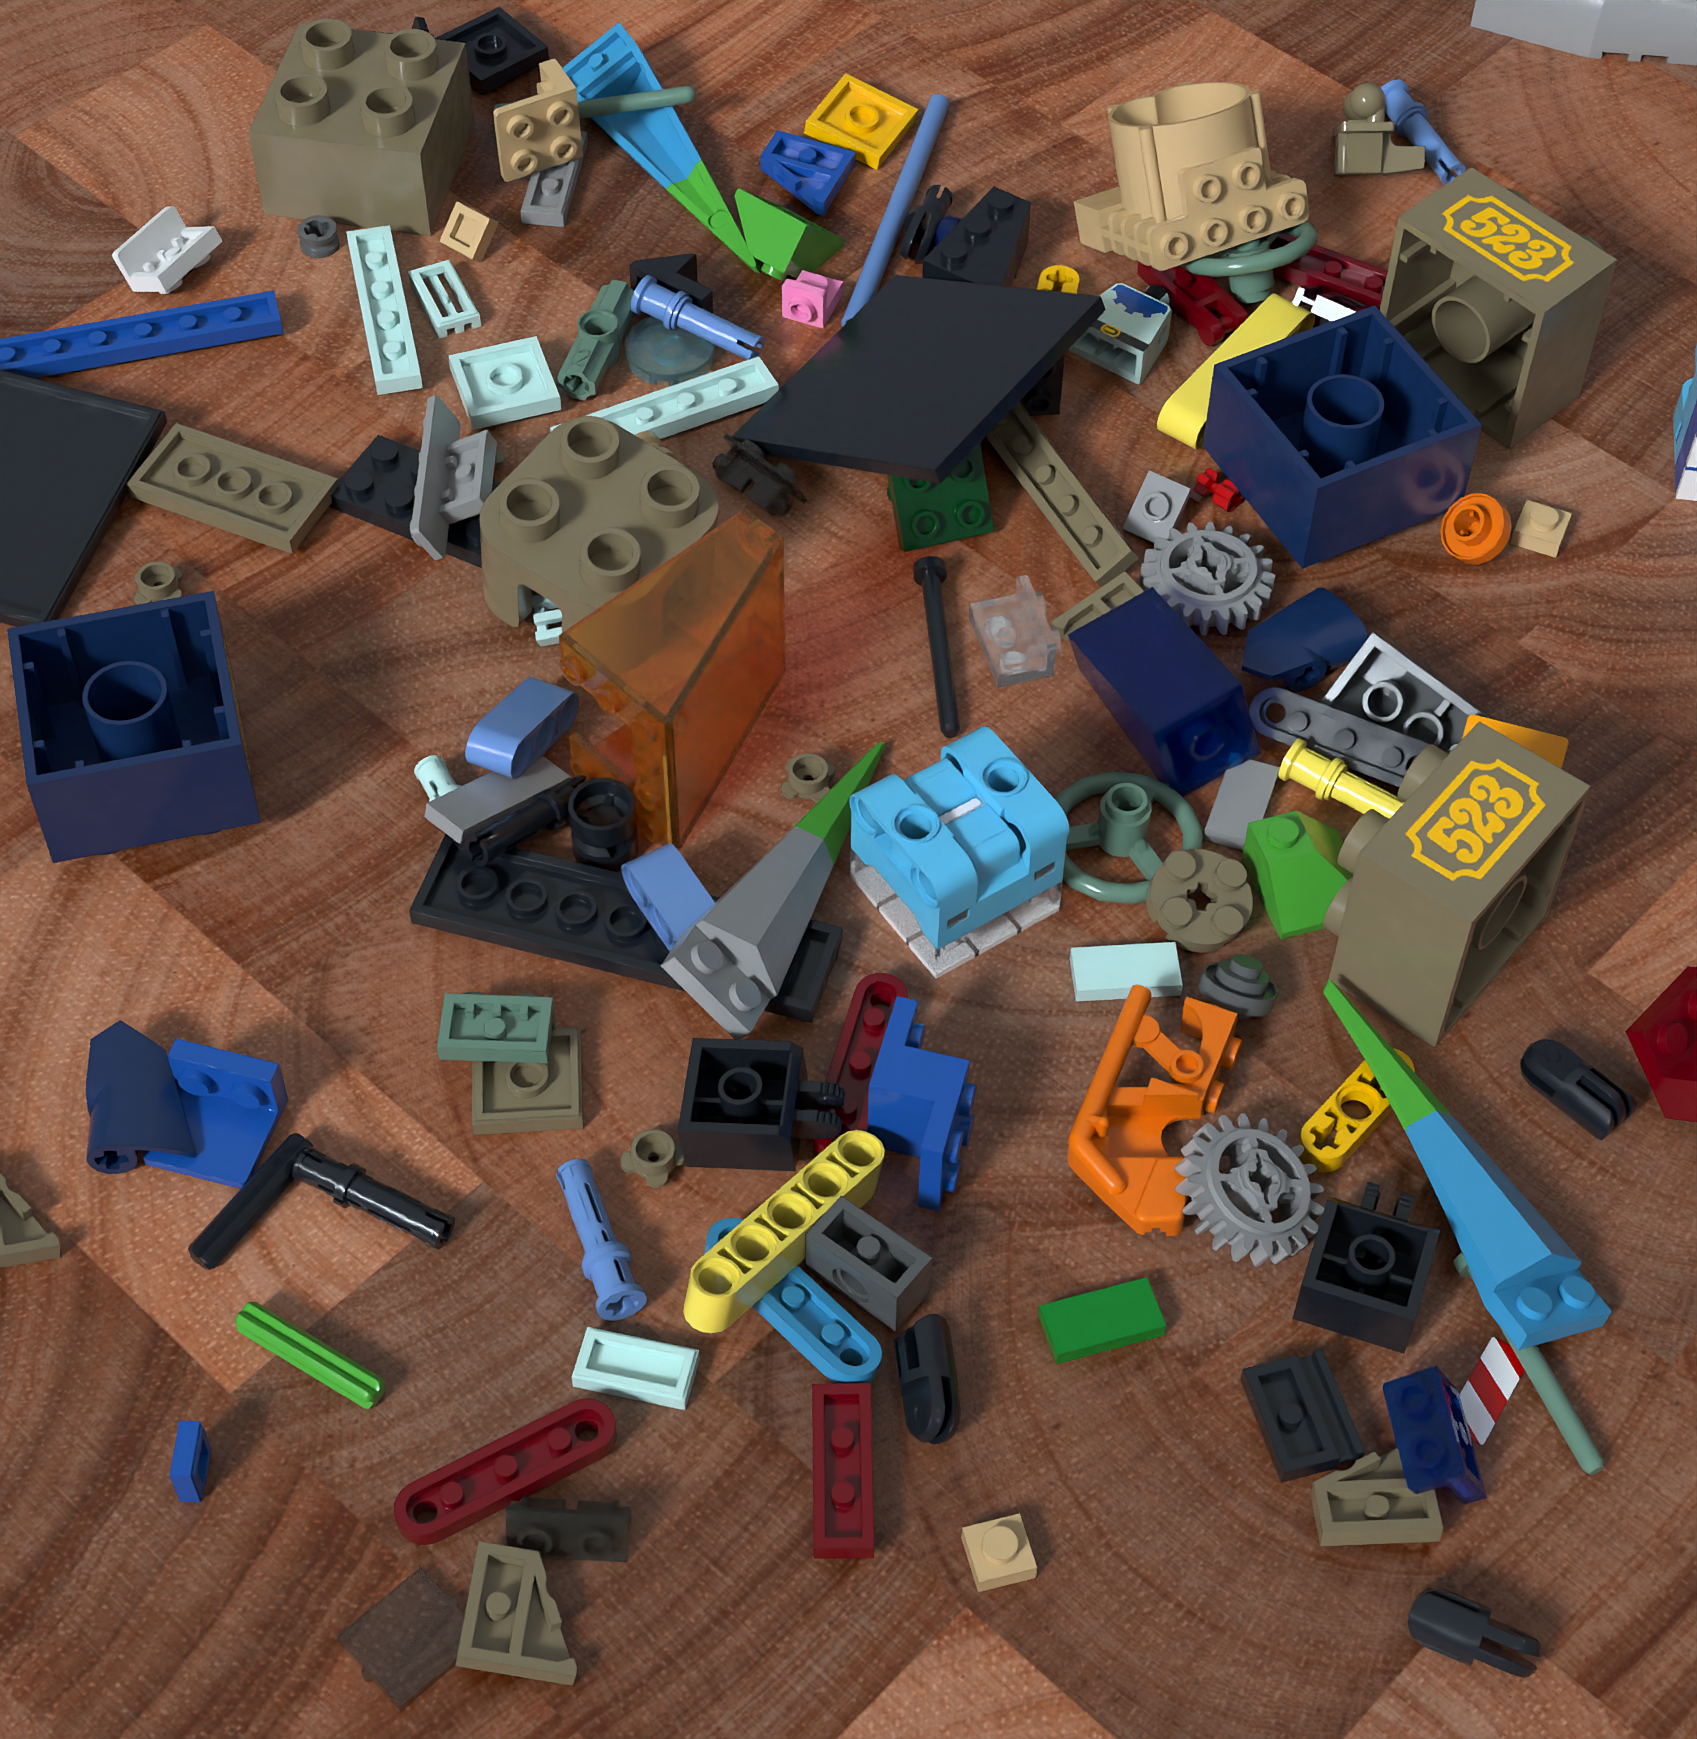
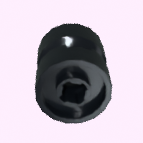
M612 778L591 779L575 788L569 797L568 812L572 849L577 863L614 872L622 871V865L634 860L638 855L639 848L636 801L631 789L623 782Z

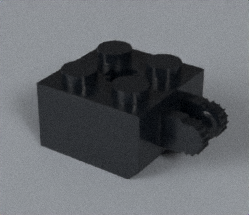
M692 1038L677 1130L686 1167L796 1171L800 1138L832 1139L840 1135L842 1125L840 1117L831 1112H819L818 1110H836V1108H841V1105L844 1106L846 1091L835 1083L808 1081L803 1048L791 1041Z
M1367 1182L1361 1206L1328 1196L1292 1319L1404 1354L1416 1320L1440 1230L1408 1221L1414 1195L1402 1192L1401 1197L1396 1201L1392 1215L1375 1211L1380 1197V1185Z

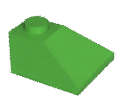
M740 188L737 189L734 195L749 255L764 262L761 270L776 279L785 282L787 275L798 278L802 270L813 273L840 250L845 242V239L775 202Z
M1298 811L1249 822L1241 859L1280 940L1324 929L1323 920L1332 900L1347 880L1353 876V873L1337 863L1340 849L1344 843L1338 831Z

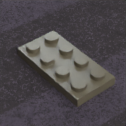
M176 423L126 485L129 497L293 554L332 503L331 495L339 486V482L336 477Z

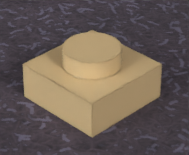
M456 201L439 242L473 260L482 262L499 221L467 204Z
M1526 500L1510 544L1556 558L1568 529L1572 513Z
M1020 1513L962 1527L961 1539L978 1592L1036 1578L1037 1565Z

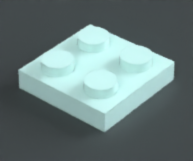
M537 336L448 355L450 370L472 430L561 410L560 395Z

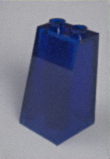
M1153 587L1068 634L1079 670L1158 781L1167 784L1170 789H1174L1182 797L1225 774L1226 770L1239 766L1261 753L1242 684Z

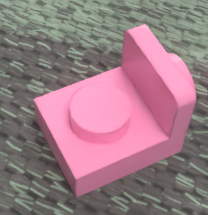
M802 270L796 281L786 279L782 285V317L824 328L843 296V281Z

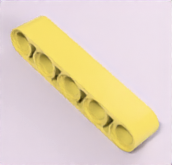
M1276 293L1271 294L1171 395L1159 414L1157 429L1195 450H1201L1203 448L1214 364L1312 329L1315 314L1303 306L1292 304L1293 301Z
M854 1130L840 1135L698 1259L691 1268L683 1313L686 1321L693 1328L706 1333H717L727 1329L806 1258L805 1234L840 1196H843L859 1208L865 1205L872 1198L877 1187L885 1153L882 1142L875 1135L866 1131Z

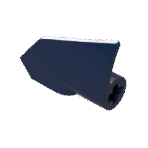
M1320 587L1248 631L1242 671L1269 681L1282 678L1292 692L1306 691L1316 685L1323 678L1326 671L1350 663L1369 636L1362 621L1351 608L1335 594Z
M121 1020L93 1037L90 1042L86 1078L87 1108L91 1117L86 1158L89 1166L96 1171L106 1174L126 1173L137 1165L138 1150L160 1151L190 1158L196 1157L197 1153L166 1050Z

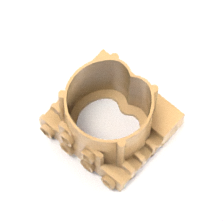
M1183 82L1178 84V86L1161 90L1153 96L1137 98L1119 105L1108 106V121L1119 187L1074 201L1081 244L1104 253L1113 250L1116 254L1125 255L1134 261L1138 260L1147 266L1151 265L1159 271H1164L1302 224L1309 218V204L1305 182L1297 178L1291 179L1284 174H1277L1270 168L1260 91H1250L1247 86L1233 82Z

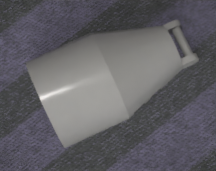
M1476 0L1471 27L1586 58L1601 59L1603 52L1627 54V61L1640 62L1642 55L1666 56V63L1697 65V0Z

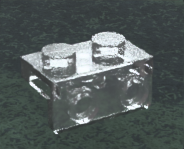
M1028 575L1017 576L1016 594L969 604L970 622L998 688L1054 676L1056 655L1062 652L1060 634L1055 625L1049 626L1046 619V604L1043 594L1040 590L1034 591Z

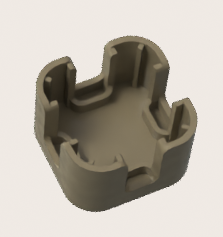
M582 416L564 422L554 428L483 503L480 512L482 584L485 602L492 613L512 627H518L532 612V590L553 602L562 613V653L568 662L586 673L600 677H619L635 672L653 657L661 644L663 601L676 583L675 594L677 597L694 608L704 600L711 590L714 580L719 504L717 494L712 485L702 475L613 422L596 416Z

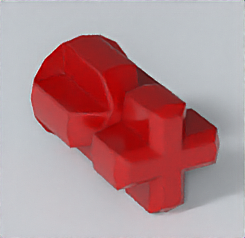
M1207 468L1204 473L1198 474L1196 477L1198 482L1194 487L1195 492L1203 497L1214 493L1212 502L1227 512H1232L1238 507L1243 499V495L1229 479L1218 483L1220 474L1211 468Z

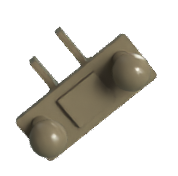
M1362 83L1345 97L1343 113L1348 120L1341 122L1333 128L1332 138H1335L1334 175H1386L1424 169L1425 146H1395L1391 142L1390 135L1394 131V122H1384L1385 95L1378 85Z

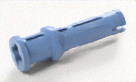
M1398 79L1382 86L1381 89L1385 95V114L1394 122V132L1399 136L1407 137L1414 146H1425V160L1440 178L1441 183L1446 185L1455 178L1451 173L1453 169L1458 175L1465 172L1466 167L1457 159L1427 121L1428 114L1424 105L1415 102L1409 95L1410 89L1403 80Z
M646 275L642 278L634 291L630 305L632 312L638 315L647 313L663 321L664 327L670 331H677L682 328L745 360L760 355L759 352L744 344L747 343L762 349L764 346L763 336L756 335L692 304V298L688 293L684 291L674 293L658 285L657 279L651 275Z
M573 1159L565 1162L558 1168L559 1172L556 1173V1177L561 1185L572 1220L584 1248L585 1254L582 1259L581 1268L586 1279L591 1280L598 1296L595 1304L597 1313L600 1318L607 1321H616L630 1317L640 1311L647 1301L643 1287L635 1283L630 1265L633 1258L628 1247L617 1241L595 1183L589 1161Z

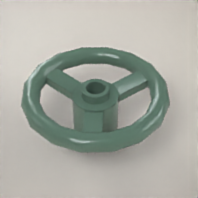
M1306 221L1179 266L1196 275L1211 277L1229 276L1231 292L1236 293V300L1238 302H1259L1267 299L1272 294L1271 287L1275 284L1273 269L1290 264L1308 254L1316 245L1318 236L1315 226ZM1279 234L1298 237L1295 241L1283 247L1270 249V245Z
M1110 771L1083 777L1060 791L1055 800L1063 809L1066 817L1075 805L1086 798L1106 793L1101 799L1099 818L1096 823L1069 827L1070 832L1067 837L1066 851L1100 845L1105 852L1113 856L1130 857L1147 879V881L1134 884L1103 881L1083 872L1068 857L1065 851L1063 880L1072 889L1096 900L1131 905L1146 902L1147 888L1151 878L1163 864L1147 843L1152 803L1154 801L1163 805L1176 818L1183 834L1182 850L1202 849L1203 829L1192 805L1171 786L1149 776L1138 773Z

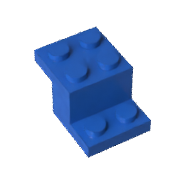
M897 996L869 1083L868 1133L875 1135L882 1142L885 1150L920 1158L918 1207L940 1211L945 1191L954 1193L958 1184L962 1160L958 1158L961 1147H967L971 1138L975 1114L971 1113L976 1097L977 1084L968 1083L970 1060L921 1049L926 1026L917 1023L918 1001Z

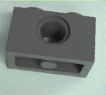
M840 1196L805 1234L806 1269L895 1332L930 1293L932 1257L843 1196Z

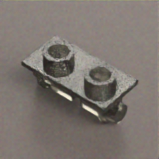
M726 433L724 438L731 449L726 455L724 453L719 454L712 464L713 469L716 470V476L720 480H723L741 494L752 481L756 482L746 496L772 516L777 514L780 516L786 515L792 507L791 499L793 497L805 504L807 499L797 485L800 482V478L795 472L781 462L776 466L765 460L767 458L766 454L750 440L745 439L741 444Z
M523 1495L522 1501L511 1500L510 1506H506L507 1546L539 1551L541 1558L609 1562L628 1561V1531H630L632 1509L628 1506H620V1500H613V1502L578 1500L577 1510L567 1509L566 1500L531 1498L530 1495Z

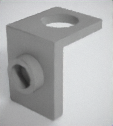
M1149 470L1124 523L1123 529L1153 543L1156 537L1168 540L1169 530L1176 527L1188 499L1190 498L1200 503L1202 496L1191 488Z

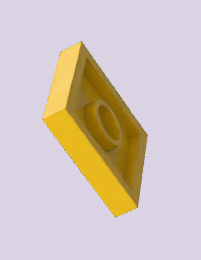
M845 73L805 122L804 134L822 143L856 152V160L878 170L914 125L919 109Z

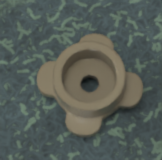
M161 561L143 565L134 576L135 583L138 585V592L133 597L135 604L139 605L183 597L181 590L178 589L179 582L183 579L181 570Z
M812 753L797 755L786 763L788 777L787 781L781 784V793L788 799L799 797L806 800L812 799L818 803L830 791L828 783L829 779L835 775V768L830 762L825 761L819 755Z
M647 1129L639 1133L631 1143V1151L623 1153L620 1159L621 1168L624 1172L638 1174L646 1179L647 1185L651 1188L664 1187L668 1183V1175L676 1166L685 1163L681 1144H674L670 1135L656 1129ZM652 1156L659 1157L655 1162L649 1161L648 1158Z

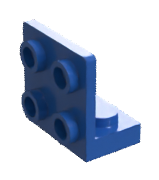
M176 1038L167 1057L197 1155L194 1158L160 1151H144L143 1159L145 1164L241 1189L254 1175L288 1102L280 1065Z

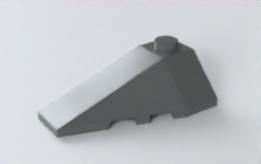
M1381 630L1372 632L1320 702L1430 745L1432 744L1448 754L1462 740L1467 718L1470 715L1496 720Z

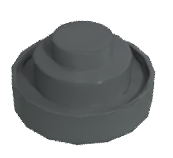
M1242 954L1233 955L1232 959H1223L1220 962L1206 964L1198 983L1200 993L1211 1004L1238 1013V1019H1248L1251 1016L1270 1014L1279 994L1277 986L1263 970L1262 963L1253 957Z

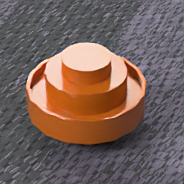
M1482 493L1466 495L1452 504L1443 517L1440 529L1442 544L1450 555L1465 564L1479 565L1491 561L1502 552L1509 541L1512 528L1511 518L1505 506L1493 497Z

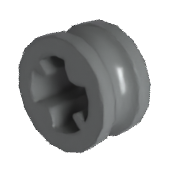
M317 215L308 217L299 224L297 231L300 247L306 256L325 258L338 250L340 243L337 235V226L331 218Z

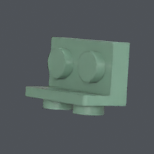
M466 992L464 994L445 993L437 1041L439 1060L548 1064L552 1029H556L553 997H539L529 993L517 996L486 995L480 992Z

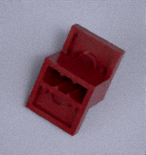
M1687 966L1625 1032L1664 1117L1697 1122V967Z

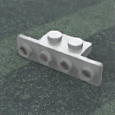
M434 395L427 399L426 414L423 419L424 430L421 451L419 452L417 484L414 488L415 500L412 520L410 521V532L415 543L423 547L437 561L445 558L449 524L479 515L483 503L492 493L497 441L488 430L459 440L461 428L459 420L440 397Z

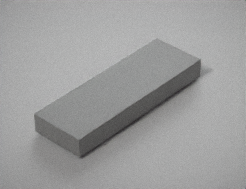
M581 131L583 157L531 174L520 211L522 223L555 227L565 226L588 145L587 132Z
M541 756L517 779H512L492 771L428 802L424 817L461 845L467 836L492 825L519 808L530 804V802L534 801L532 798L535 794L545 789L554 790L566 784V782L571 780V776L547 758Z

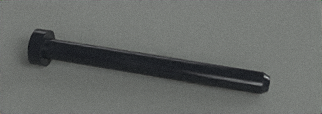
M927 556L914 563L913 577L914 581L922 586L940 731L945 737L953 738L957 736L960 730L941 587V583L947 578V570L944 560L935 556Z

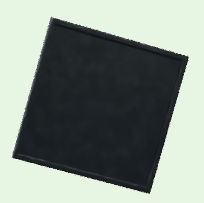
M895 275L731 438L736 449L741 451L941 484L1106 310L1101 296Z
M0 370L1 623L19 627L59 619L128 494L126 483L148 458L167 424L165 411Z

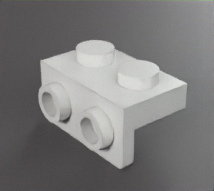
M166 206L116 249L112 257L133 292H159L160 294H166L177 289L183 282L182 277L191 269L205 264L211 258L210 252L223 241L214 226L186 227L177 209L174 206Z

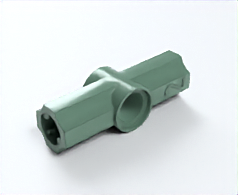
M612 279L611 283L603 285L591 309L578 318V335L558 374V386L564 389L570 398L585 401L590 395H596L607 370L615 366L620 359V343L635 314L631 311L630 307L634 291L627 282Z

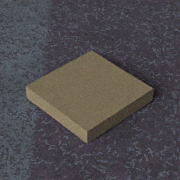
M580 1027L552 1029L548 1064L472 1061V1128L474 1135L583 1129L582 1039Z

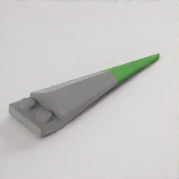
M880 742L872 747L780 841L683 932L662 963L661 967L734 1039H741L749 1034L769 1001L777 996L850 829V796L868 787L883 753L885 742Z

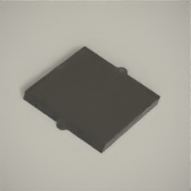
M420 1567L336 1637L337 1641L362 1668L361 1673L364 1681H374L400 1711H403L455 1667L464 1613L459 1609L458 1598L453 1595L448 1597Z

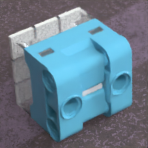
M983 726L942 747L940 761L904 780L896 774H891L850 796V877L935 979L1059 911L1066 842L1070 832L1067 817L1052 795L989 727Z

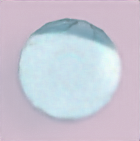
M653 316L644 318L633 326L625 339L626 363L634 375L647 383L657 385V380L668 381V385L673 386L704 375L712 365V358L714 356L713 343L682 328L677 331H670L664 327L663 321Z

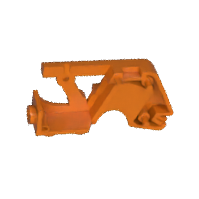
M1133 985L1069 1133L1067 1161L1070 1168L1137 1234L1145 1235L1146 1232H1152V1228H1159L1160 1232L1166 1233V1236H1176L1182 1232L1184 1227L1185 1214H1183L1182 1209L1186 1206L1187 1196L1179 1194L1175 1190V1187L1186 1178L1175 1170V1166L1184 1157L1168 1156L1161 1141L1162 1132L1174 1121L1201 1119L1205 1112L1212 1114L1217 1112L1225 1088V1083L1218 1081L1223 1068L1233 1070L1243 1040L1234 1037L1238 1013L1223 1009L1215 1004L1186 997L1180 1032L1202 1039L1199 1054L1191 1050H1180L1160 1031L1158 1022L1154 1018L1145 1015L1151 1001V991L1142 985ZM1132 1045L1144 1048L1169 1073L1170 1079L1173 1082L1167 1083L1152 1077L1148 1087H1115Z

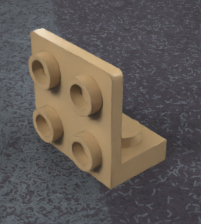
M555 58L539 63L541 82L537 83L536 86L538 95L496 108L493 111L500 172L505 182L583 157L577 89Z

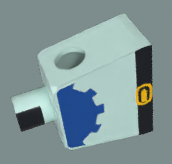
M1119 283L1099 295L1106 310L1068 351L1140 385L1167 343L1172 310L1168 305L1169 296L1162 287L1150 285L1142 293L1128 285Z

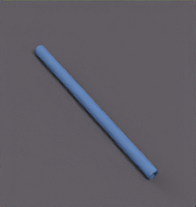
M935 94L929 100L842 318V327L877 293L904 220L948 112L950 102L944 95Z

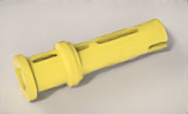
M1300 738L1296 739L1288 750L1278 772L1279 779L1283 781L1292 779L1315 791V797L1321 801H1330L1334 798L1363 814L1370 809H1374L1390 819L1404 804L1397 796L1347 771L1348 766L1340 758L1337 757L1330 760L1307 748L1306 741Z

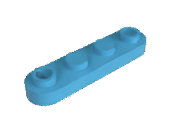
M725 1218L714 1223L707 1233L704 1254L744 1219ZM798 1265L752 1306L832 1383H871L876 1378L882 1358L881 1346L877 1339ZM844 1362H851V1363L855 1364L856 1366H851V1365L845 1364Z

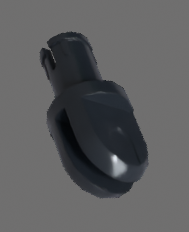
M941 185L930 186L922 205L914 207L907 214L904 220L906 235L900 251V255L906 261L917 242L920 244L914 264H923V259L930 253L933 245L939 244L945 237L948 229L945 215L953 202L952 192L945 187L941 197L936 198Z

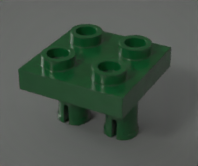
M980 443L941 484L887 475V496L892 502L899 549L902 551H912L994 532Z

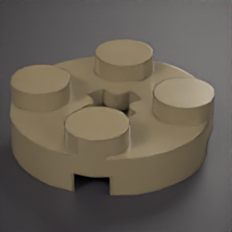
M1187 849L1171 852L1164 863L1156 870L1148 885L1146 893L1148 914L1154 924L1157 921L1160 927L1168 933L1165 938L1170 942H1176L1177 947L1199 953L1218 950L1225 943L1236 938L1250 919L1253 897L1250 885L1246 880V869L1239 861L1227 859L1225 856L1210 850ZM1195 890L1201 891L1209 897L1211 903H1208L1204 910L1196 909V902L1188 899L1187 894H1193Z

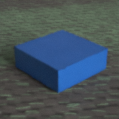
M179 1421L169 1476L180 1502H201V1498H204L212 1449L200 1421Z

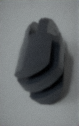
M1548 1039L1533 1042L1527 1047L1520 1060L1521 1075L1529 1086L1598 1140H1603L1637 1109V1102L1630 1094L1559 1042Z
M927 1314L902 1332L900 1336L893 1339L900 1392L903 1398L905 1421L908 1430L919 1441L936 1445L947 1442L957 1431L960 1423L961 1407L950 1328L944 1317L939 1314Z
M1427 1588L1419 1593L1412 1603L1408 1618L1411 1636L1424 1647L1468 1666H1471L1473 1660L1476 1659L1522 1678L1531 1676L1537 1670V1667L1528 1660L1482 1640L1483 1636L1531 1656L1542 1657L1543 1653L1541 1643L1533 1636L1490 1618L1492 1608L1442 1588Z

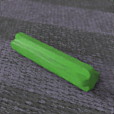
M248 1302L242 1311L237 1314L235 1323L237 1330L241 1334L361 1407L372 1409L379 1399L383 1397L386 1387L382 1377L261 1304Z

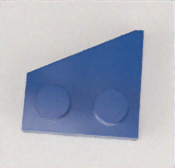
M779 130L776 131L760 156V168L763 172L821 216H824L855 167L856 152Z

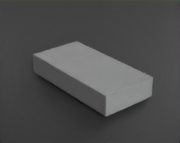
M1232 754L1206 824L1203 840L1243 851L1248 823L1265 819L1278 781L1280 767Z

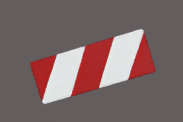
M1495 1337L1491 1338L1444 1422L1446 1427L1480 1445L1485 1443L1524 1372V1368L1509 1344Z

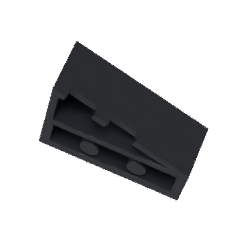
M993 186L923 259L922 278L1011 287L1013 280L1016 279L1028 245L1031 202Z

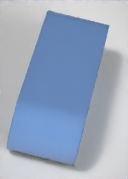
M532 676L528 677L474 726L466 745L465 756L467 762L512 779L519 778L570 729L578 712V693Z
M671 843L622 865V875L629 893L669 952L682 933L715 903L678 849Z

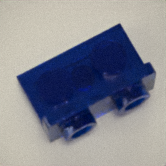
M1436 1365L1384 1383L1382 1388L1407 1487L1414 1494H1420L1438 1487L1443 1489L1449 1487L1465 1505L1487 1498L1459 1391Z

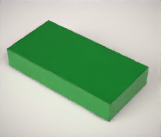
M1147 1277L1040 1305L1038 1308V1318L1056 1365L1165 1336L1166 1323Z

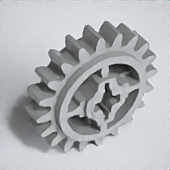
M1212 522L1207 523L1205 530H1197L1193 523H1188L1187 533L1184 534L1175 528H1170L1168 540L1156 537L1154 549H1146L1144 563H1142L1140 582L1143 583L1142 590L1161 610L1165 609V614L1172 621L1176 618L1182 621L1181 631L1186 632L1191 625L1199 626L1200 633L1204 636L1207 635L1209 627H1217L1222 635H1226L1229 623H1233L1241 630L1245 629L1247 617L1259 620L1262 607H1269L1275 580V574L1271 573L1272 559L1262 558L1264 551L1262 545L1248 547L1249 534L1236 538L1232 536V526H1227L1223 532L1215 531Z
M1241 1113L1232 1122L1226 1115H1221L1214 1123L1209 1124L1207 1122L1192 1135L1193 1138L1180 1150L1185 1158L1175 1166V1170L1180 1175L1186 1177L1175 1187V1190L1179 1194L1191 1197V1202L1182 1209V1212L1186 1215H1198L1201 1222L1195 1228L1197 1235L1210 1231L1214 1235L1212 1242L1213 1250L1217 1251L1225 1244L1231 1246L1233 1261L1238 1262L1249 1253L1252 1263L1257 1267L1269 1258L1275 1265L1279 1264L1289 1255L1294 1256L1308 1244L1307 1240L1317 1233L1319 1228L1314 1220L1324 1212V1207L1313 1201V1199L1321 1194L1324 1189L1319 1184L1309 1182L1308 1177L1317 1168L1313 1164L1302 1165L1298 1158L1304 1150L1302 1145H1297L1290 1149L1285 1144L1287 1131L1284 1129L1274 1136L1269 1134L1267 1119L1262 1118L1251 1128L1245 1113ZM1222 1156H1229L1231 1165L1221 1174L1219 1172L1220 1158ZM1279 1204L1281 1205L1280 1218L1278 1223H1273L1270 1213Z

